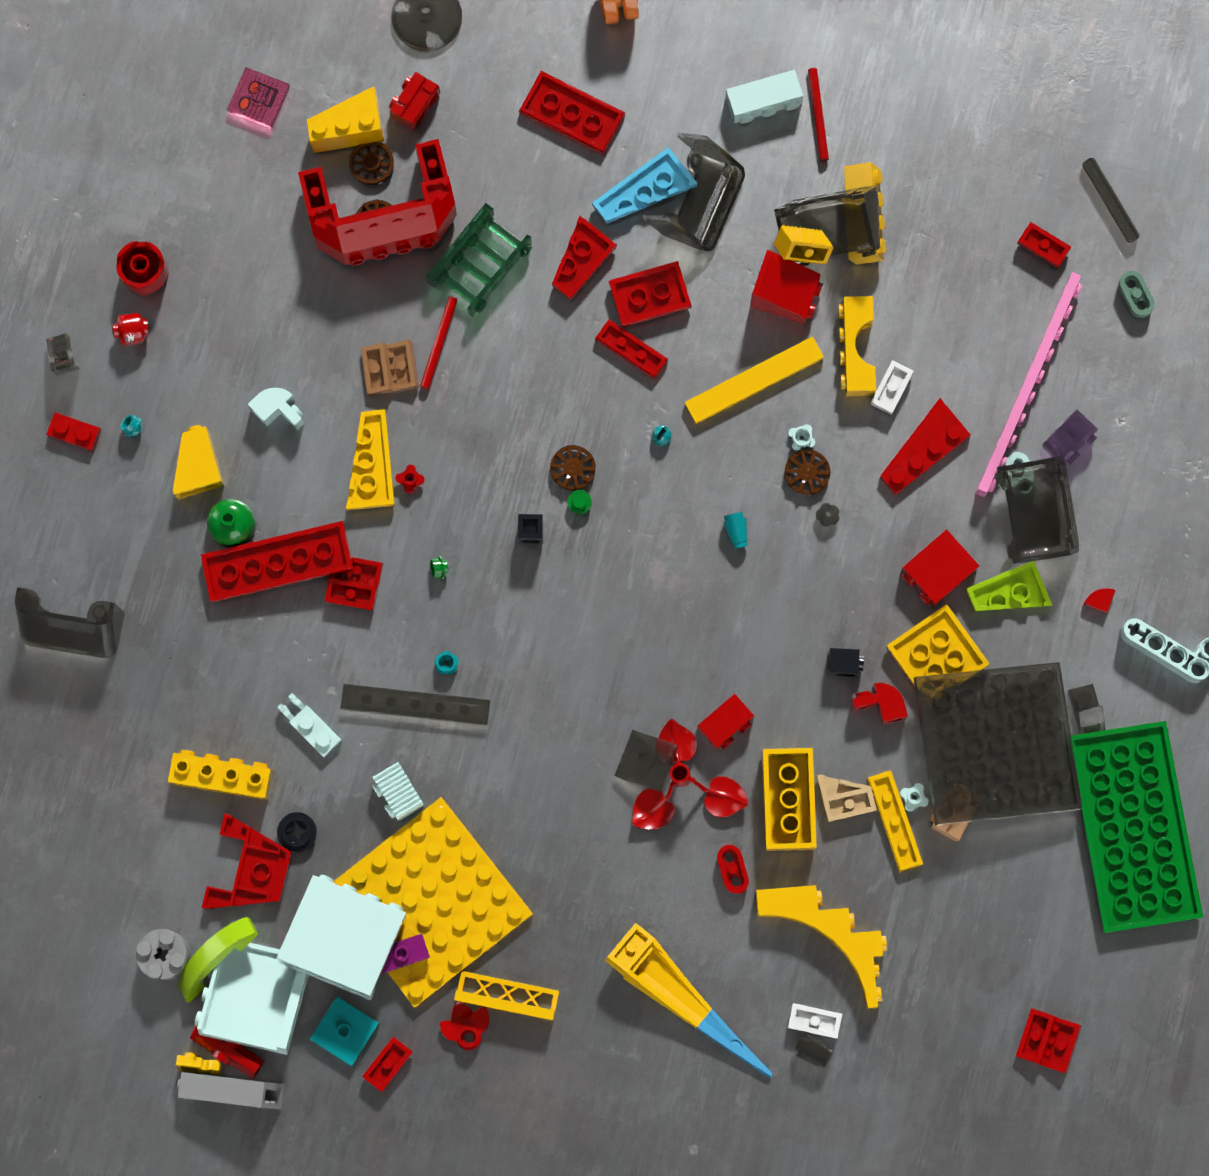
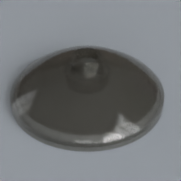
M395 0L391 13L393 29L398 38L410 48L419 51L438 50L448 45L457 36L462 24L461 5L458 0ZM424 8L430 9L428 13L421 12Z

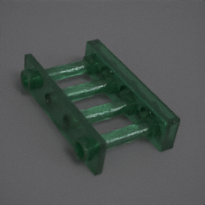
M487 203L483 205L426 275L427 283L432 287L436 288L439 283L441 285L444 283L470 303L467 309L468 314L472 317L476 312L480 313L485 308L487 298L521 257L525 258L532 249L531 236L527 234L520 241L494 221V209ZM483 229H490L515 248L507 260L479 239L480 236L478 235ZM468 247L476 248L500 267L492 278L464 258L465 255L463 253ZM454 265H459L485 285L477 296L449 276V270Z

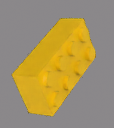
M813 748L763 749L762 777L765 851L815 850L817 844Z

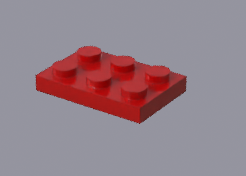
M678 261L609 280V286L622 328L692 308Z

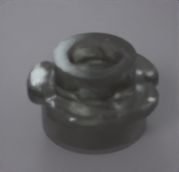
M824 503L816 511V519L824 527L835 525L839 521V509L835 505Z

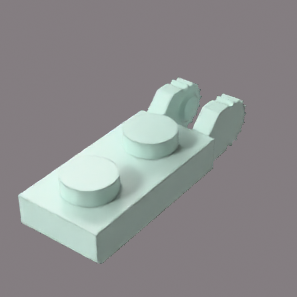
M291 693L288 696L290 701L297 705L301 711L294 717L285 705L280 704L277 708L290 720L289 723L325 758L342 740L307 705L305 706Z

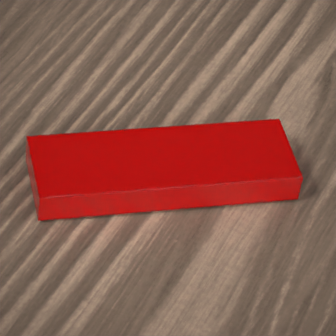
M610 319L607 320L595 337V341L653 380L656 379L668 362V358Z

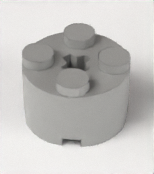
M157 929L147 933L136 948V959L142 972L153 979L163 981L173 980L181 976L191 956L187 941L178 933L167 929ZM161 950L168 951L165 961L159 959Z

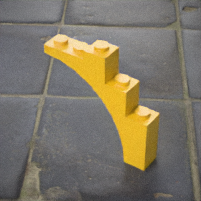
M816 885L755 891L757 917H779L797 921L815 929L831 940L846 956L855 970L863 990L866 1009L878 1008V1002H882L881 987H876L875 977H879L880 973L879 964L874 962V958L882 957L883 951H887L886 936H881V931L851 933V929L855 928L854 914H849V908L818 910V906H822V893L817 891Z

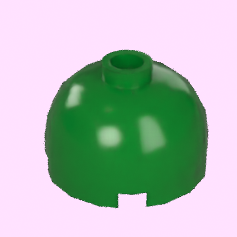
M221 500L208 513V533L222 547L230 548L246 544L255 534L257 524L254 513L248 505L240 500Z

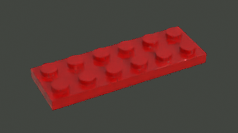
M343 521L201 554L211 603L354 569Z

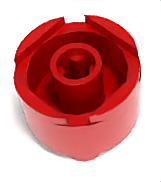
M133 241L126 244L117 255V274L126 288L133 293L147 296L158 291L165 284L169 275L168 265L161 251L153 243ZM142 265L145 269L141 270L139 267Z

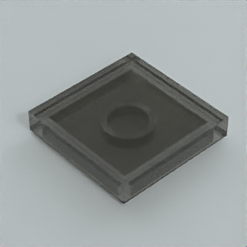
M632 730L615 776L661 793L679 746Z

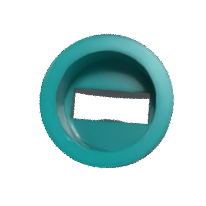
M662 425L657 426L652 432L653 442L659 446L667 445L671 441L670 429ZM665 430L666 432L663 434L661 439H657V436L661 433V431Z

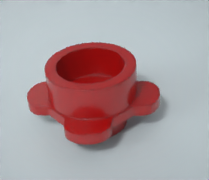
M407 465L406 470L398 473L395 480L397 483L402 484L406 493L410 494L419 485L424 483L425 478L423 475L418 474L414 465Z

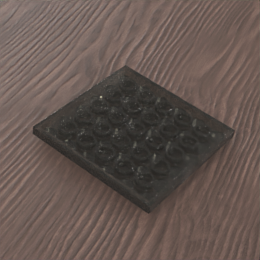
M1060 662L914 678L935 826L1073 811L1083 808Z

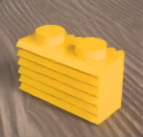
M782 225L774 241V246H776L784 260L825 265L833 250L832 244L822 230L818 231L816 229L814 231V229L810 230L805 227L802 229L801 227L797 228V226L785 227V225Z

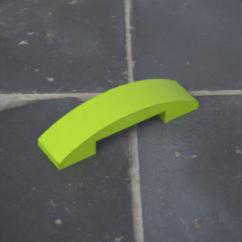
M244 917L226 926L208 939L191 957L178 982V987L186 1002L190 1003L206 987L203 979L234 948L242 951L258 935L250 918Z

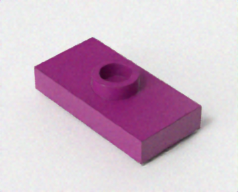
M423 934L394 943L382 969V974L430 958Z

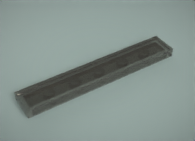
M343 684L341 709L488 725L491 701Z

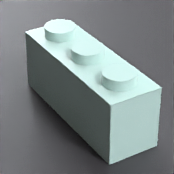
M791 70L726 89V100L733 122L745 124L754 120V117L761 115L769 117L785 108L786 110L798 108L799 104H802L803 93L796 71Z

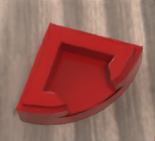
M1111 588L1098 589L1086 598L1083 605L1106 614L1116 590Z

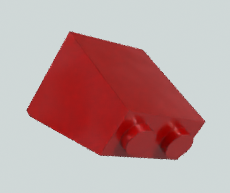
M767 250L751 295L750 307L805 325L807 318L812 319L816 305L812 304L814 296L819 297L823 287V283L819 282L821 274L792 260H784L781 255Z

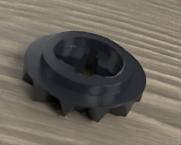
M290 813L282 818L278 825V840L289 851L302 852L310 848L316 840V825L313 819L304 813ZM295 822L300 829L307 830L300 834L299 843L294 835H287V833L294 831Z

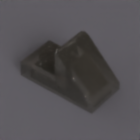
M69 332L46 339L50 368L54 374L61 375L80 369Z
M1093 684L1068 690L1079 733L1084 734L1105 730L1103 706H1099Z

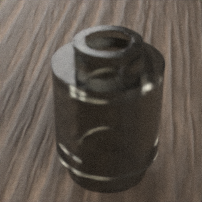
M808 1033L805 1037L800 1036L794 1047L798 1051L797 1057L816 1067L821 1066L825 1068L833 1053V1049L828 1047L829 1044Z

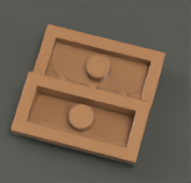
M411 340L391 344L379 343L361 348L368 395L419 388L413 342Z

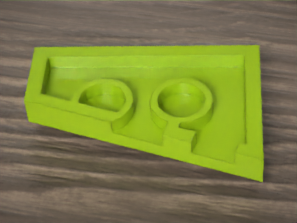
M1034 560L965 588L974 611L1053 606Z

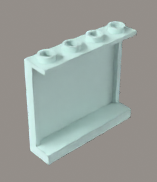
M313 875L278 953L277 961L282 965L371 1000L375 992L374 988L400 927L406 919V912L397 904L389 903V905L379 902L380 898L375 895L366 893V896L356 893L357 889L350 885L343 884V886L334 884V880L328 876L320 875L317 877Z
M249 943L242 951L234 948L208 974V978L211 981L209 988L205 987L202 994L201 1002H204L202 1012H197L195 1026H197L199 1035L288 1055L309 975L278 963L279 949Z

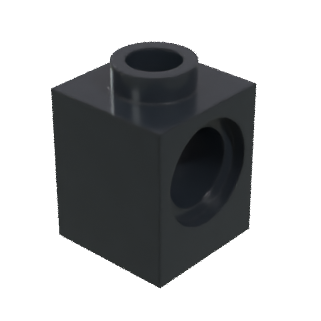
M518 514L519 544H543V514Z
M830 648L828 651L827 676L857 677L859 671H863L864 656H859L860 649Z

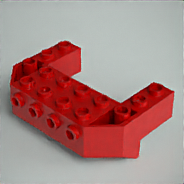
M439 139L415 144L424 181L421 182L423 198L339 218L336 204L330 203L322 167L298 172L317 249L345 265L355 266L364 263V260L373 258L381 260L388 257L389 254H406L411 249L419 247L427 249L433 247L435 243H439L457 215L453 191Z

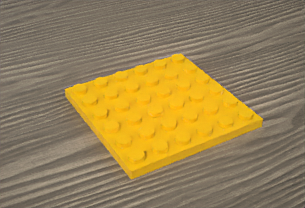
M442 797L333 882L339 886H343V884L350 885L357 889L356 893L366 896V893L375 895L380 898L379 902L386 905L394 903L401 906L403 911L406 912V919L403 921L394 943L423 934L430 958L388 972L414 1008L533 915Z

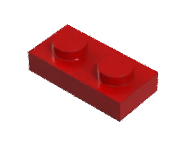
M1032 222L1029 223L1017 242L1018 245L1057 269L1071 249L1070 245Z
M54 412L46 435L93 452L101 428Z
M393 1036L362 1077L379 1091L383 1092L412 1055L413 1051Z

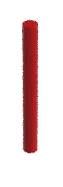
M817 68L808 69L819 160L824 162L829 160L818 71Z
M448 297L420 384L421 388H430L458 301L455 297Z

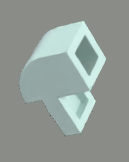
M282 388L266 389L248 403L251 411L266 426L273 422L280 414L297 431L304 425L301 418L303 413L294 404L290 407L295 401L293 395Z

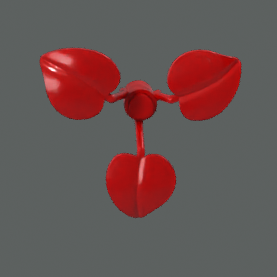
M670 719L660 732L656 751L662 763L671 765L676 762L670 769L672 782L669 784L670 787L665 797L660 790L653 788L646 789L637 796L633 806V826L652 830L667 825L675 814L674 805L668 801L674 787H685L689 783H693L703 792L707 793L704 800L705 807L713 816L720 818L729 817L747 807V796L742 787L733 779L725 776L715 777L710 782V789H707L696 781L694 777H691L689 768L682 764L681 761H689L694 757L697 751L696 738L690 730L680 725L674 719Z

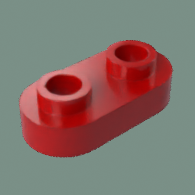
M725 845L717 854V862L723 883L728 892L741 894L749 885L742 853L734 845ZM726 854H732L734 860L727 862L724 858ZM734 877H738L741 880V884L737 887L731 883Z

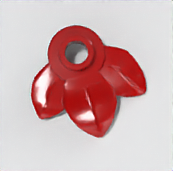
M457 1001L452 1009L451 1020L440 1022L441 1032L448 1040L457 1041L460 1048L467 1051L474 1050L481 1042V1034L488 1028V1011L486 1007H481L473 1013L467 1005ZM467 1033H471L474 1037L470 1043L464 1040V1036Z

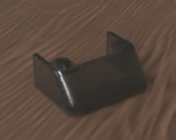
M679 133L677 137L691 148L687 157V166L695 174L694 180L697 182V187L688 190L678 215L669 212L665 213L662 217L644 214L642 219L668 238L698 250L712 251L718 242L742 186L745 170L738 161L708 136Z

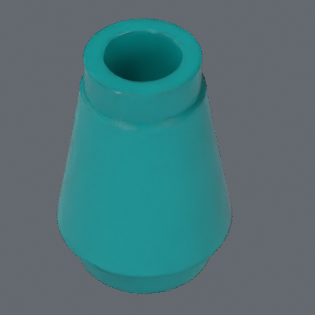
M743 512L724 516L725 522L723 524L734 549L748 546L747 517H744Z

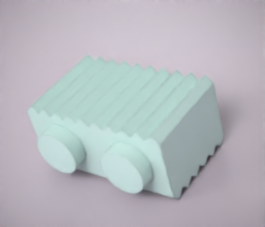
M399 762L373 777L376 783L372 784V787L379 798L384 796L388 802L384 807L391 819L396 817L398 821H401L424 807L423 802Z

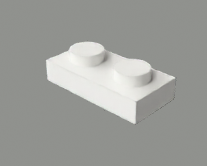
M892 360L870 405L892 415L914 371Z
M793 1003L788 1028L837 1039L842 1014Z

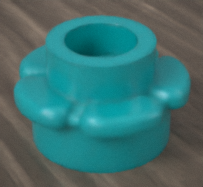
M133 414L128 415L120 425V430L124 432V436L138 435L142 430V419L138 416L135 417Z
M444 651L436 656L434 664L437 666L436 670L438 673L451 675L456 672L459 660L456 655H452V652ZM445 661H448L449 665H444Z

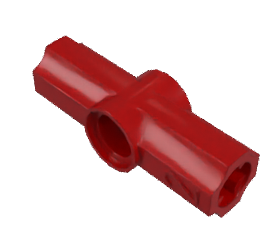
M197 1026L190 1036V1039L212 1052L211 1055L228 1066L235 1067L251 1079H254L265 1060L241 1044L199 1035Z

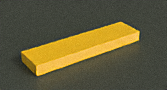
M892 771L868 777L867 780L869 786H871L874 801L899 873L923 865Z

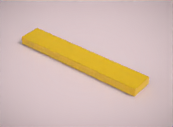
M812 336L689 399L684 404L696 425L823 360L824 356Z

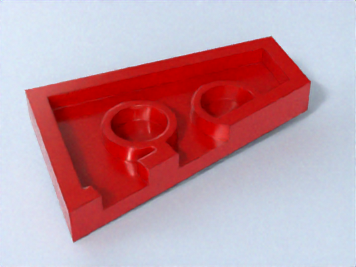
M579 215L577 225L555 274L552 286L571 301L616 249L617 244Z

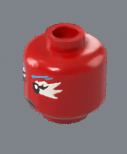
M139 313L119 315L116 319V324H112L113 338H118L122 346L142 344L145 338L148 337L146 318H142Z

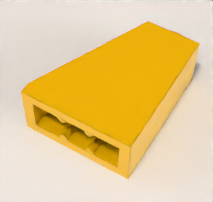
M195 425L189 427L187 432L182 433L173 485V493L177 499L224 486L211 436L206 426Z

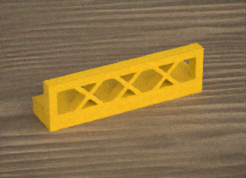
M461 971L454 1000L554 1021L559 991ZM465 978L476 979L481 989L475 993L463 992ZM480 980H482V981H487V982H490V983H488L487 985L483 986V984L481 983ZM494 983L500 984L506 992L498 999L490 997L486 991V988ZM504 985L514 988L508 991ZM521 988L526 990L530 999L524 1003H517L510 994ZM529 990H531V991H536V992H539V993H537L536 995L532 996V994L530 993ZM484 991V993L486 994V996H482V995H478V994H479L480 992ZM543 993L553 995L551 1009L539 1007L535 998ZM506 996H508L511 1001L502 1000V999L505 998ZM533 1001V1003L535 1004V1006H531V1005H527V1004H528L529 1002Z

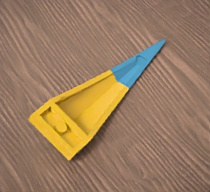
M635 923L607 956L605 961L624 976L623 979L765 1076L771 1078L772 1072L708 1005L657 940Z

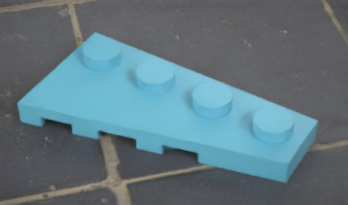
M668 147L592 202V206L605 223L608 224L697 187V182Z

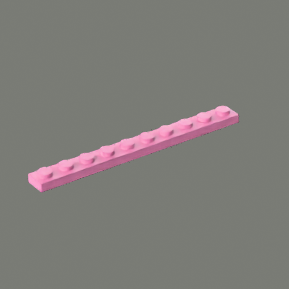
M1072 272L975 493L979 496L985 497L988 491L992 493L998 481V479L994 478L997 469L1002 471L1007 457L1003 456L1006 448H1012L1017 437L1013 434L1015 427H1021L1026 414L1022 413L1025 404L1030 406L1036 392H1033L1032 388L1035 383L1040 384L1045 372L1041 369L1044 361L1049 363L1054 349L1050 348L1053 340H1059L1064 329L1060 326L1062 319H1068L1073 308L1069 303L1072 297L1077 298L1082 285L1078 283L1081 275Z

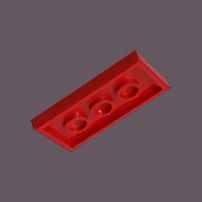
M540 71L519 109V114L601 155H604L625 116L624 111L543 71Z

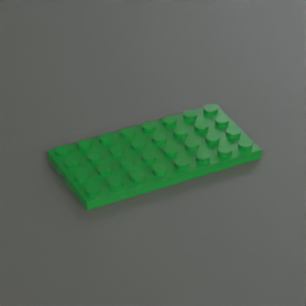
M1161 721L1068 736L1067 740L1103 934L1203 918L1167 722Z

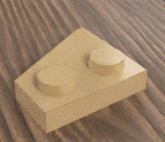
M821 774L816 776L828 823L877 811L871 786L834 779Z

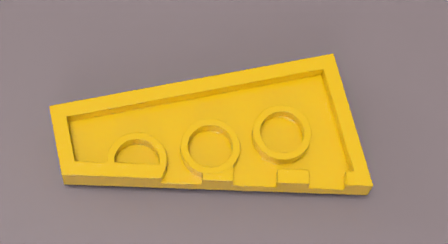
M386 410L361 412L346 511L395 506Z

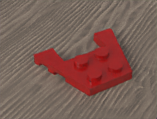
M224 813L219 835L243 840L244 845L233 890L228 891L206 886L201 908L213 909L281 902L292 852L230 814Z

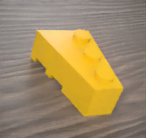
M374 86L307 119L309 140L314 153L385 141L379 100Z

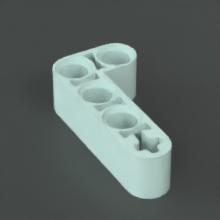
M1130 619L1121 627L1120 636L1125 643L1187 681L1198 683L1209 675V655L1204 651V645L1209 644V637L1200 642L1194 652L1139 619ZM1132 627L1136 628L1134 636L1129 634ZM1146 633L1147 636L1140 642L1139 640ZM1149 639H1156L1159 642V650L1150 648ZM1171 652H1177L1180 655V663H1174L1170 659ZM1192 665L1201 667V676H1195L1192 673Z

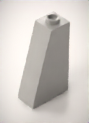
M181 1072V1077L177 1083V1090L179 1092L178 1098L257 1108L281 1109L285 1084Z

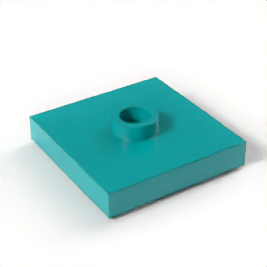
M337 996L310 1040L353 1066L380 1023Z

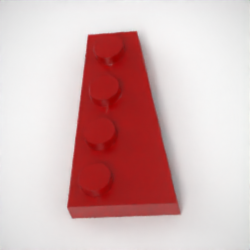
M939 398L880 475V479L896 496L967 440L971 434L942 399Z

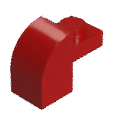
M874 683V694H870V691L859 692L855 694L856 698L851 700L853 711L877 706L882 725L905 720L908 717L901 693L895 687L886 683Z

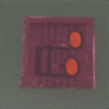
M245 67L227 111L272 129L290 85Z

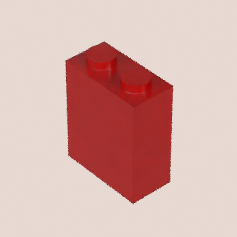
M946 529L902 567L901 572L903 575L901 577L909 587L914 586L919 591L918 597L925 605L930 604L934 608L971 576L980 565Z

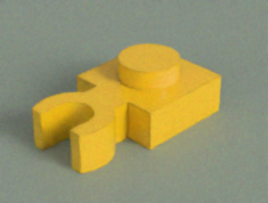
M185 1053L184 1056L177 1055L176 1067L179 1072L220 1075L222 1065L220 1064L221 1061L203 1060V1058H200L195 1053Z

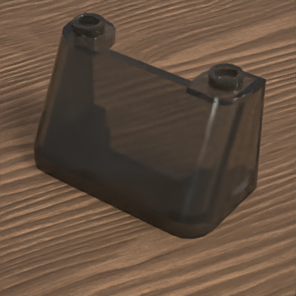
M876 185L798 198L774 209L778 230H780L782 225H785V227L797 226V228L801 227L802 229L805 227L810 230L814 229V231L816 229L818 231L822 230L833 246L830 255L856 251V253H862V257L875 255L876 250L880 248L879 201ZM794 261L802 266L810 265L808 262Z
M1056 456L997 467L995 482L997 486H1001L1002 490L1006 492L1013 539L1007 545V554L1009 559H1012L1013 564L1070 556L1078 553L1079 538L1064 457Z
M17 587L15 609L20 637L25 644L31 647L98 658H110L117 652L125 612L115 603L106 601L93 603L89 607L87 618L50 613L42 608L41 598H39L35 591Z

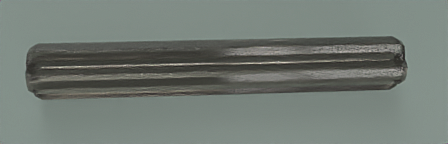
M1092 157L1085 160L1082 164L1085 172L1128 243L1136 241L1140 234L1095 158Z

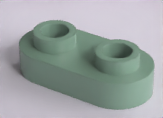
M1136 271L1125 272L1119 280V290L1130 312L1135 317L1145 318L1154 309V299L1141 274ZM1132 282L1134 288H1128L1126 283ZM1137 304H1144L1145 309L1140 310L1137 307Z

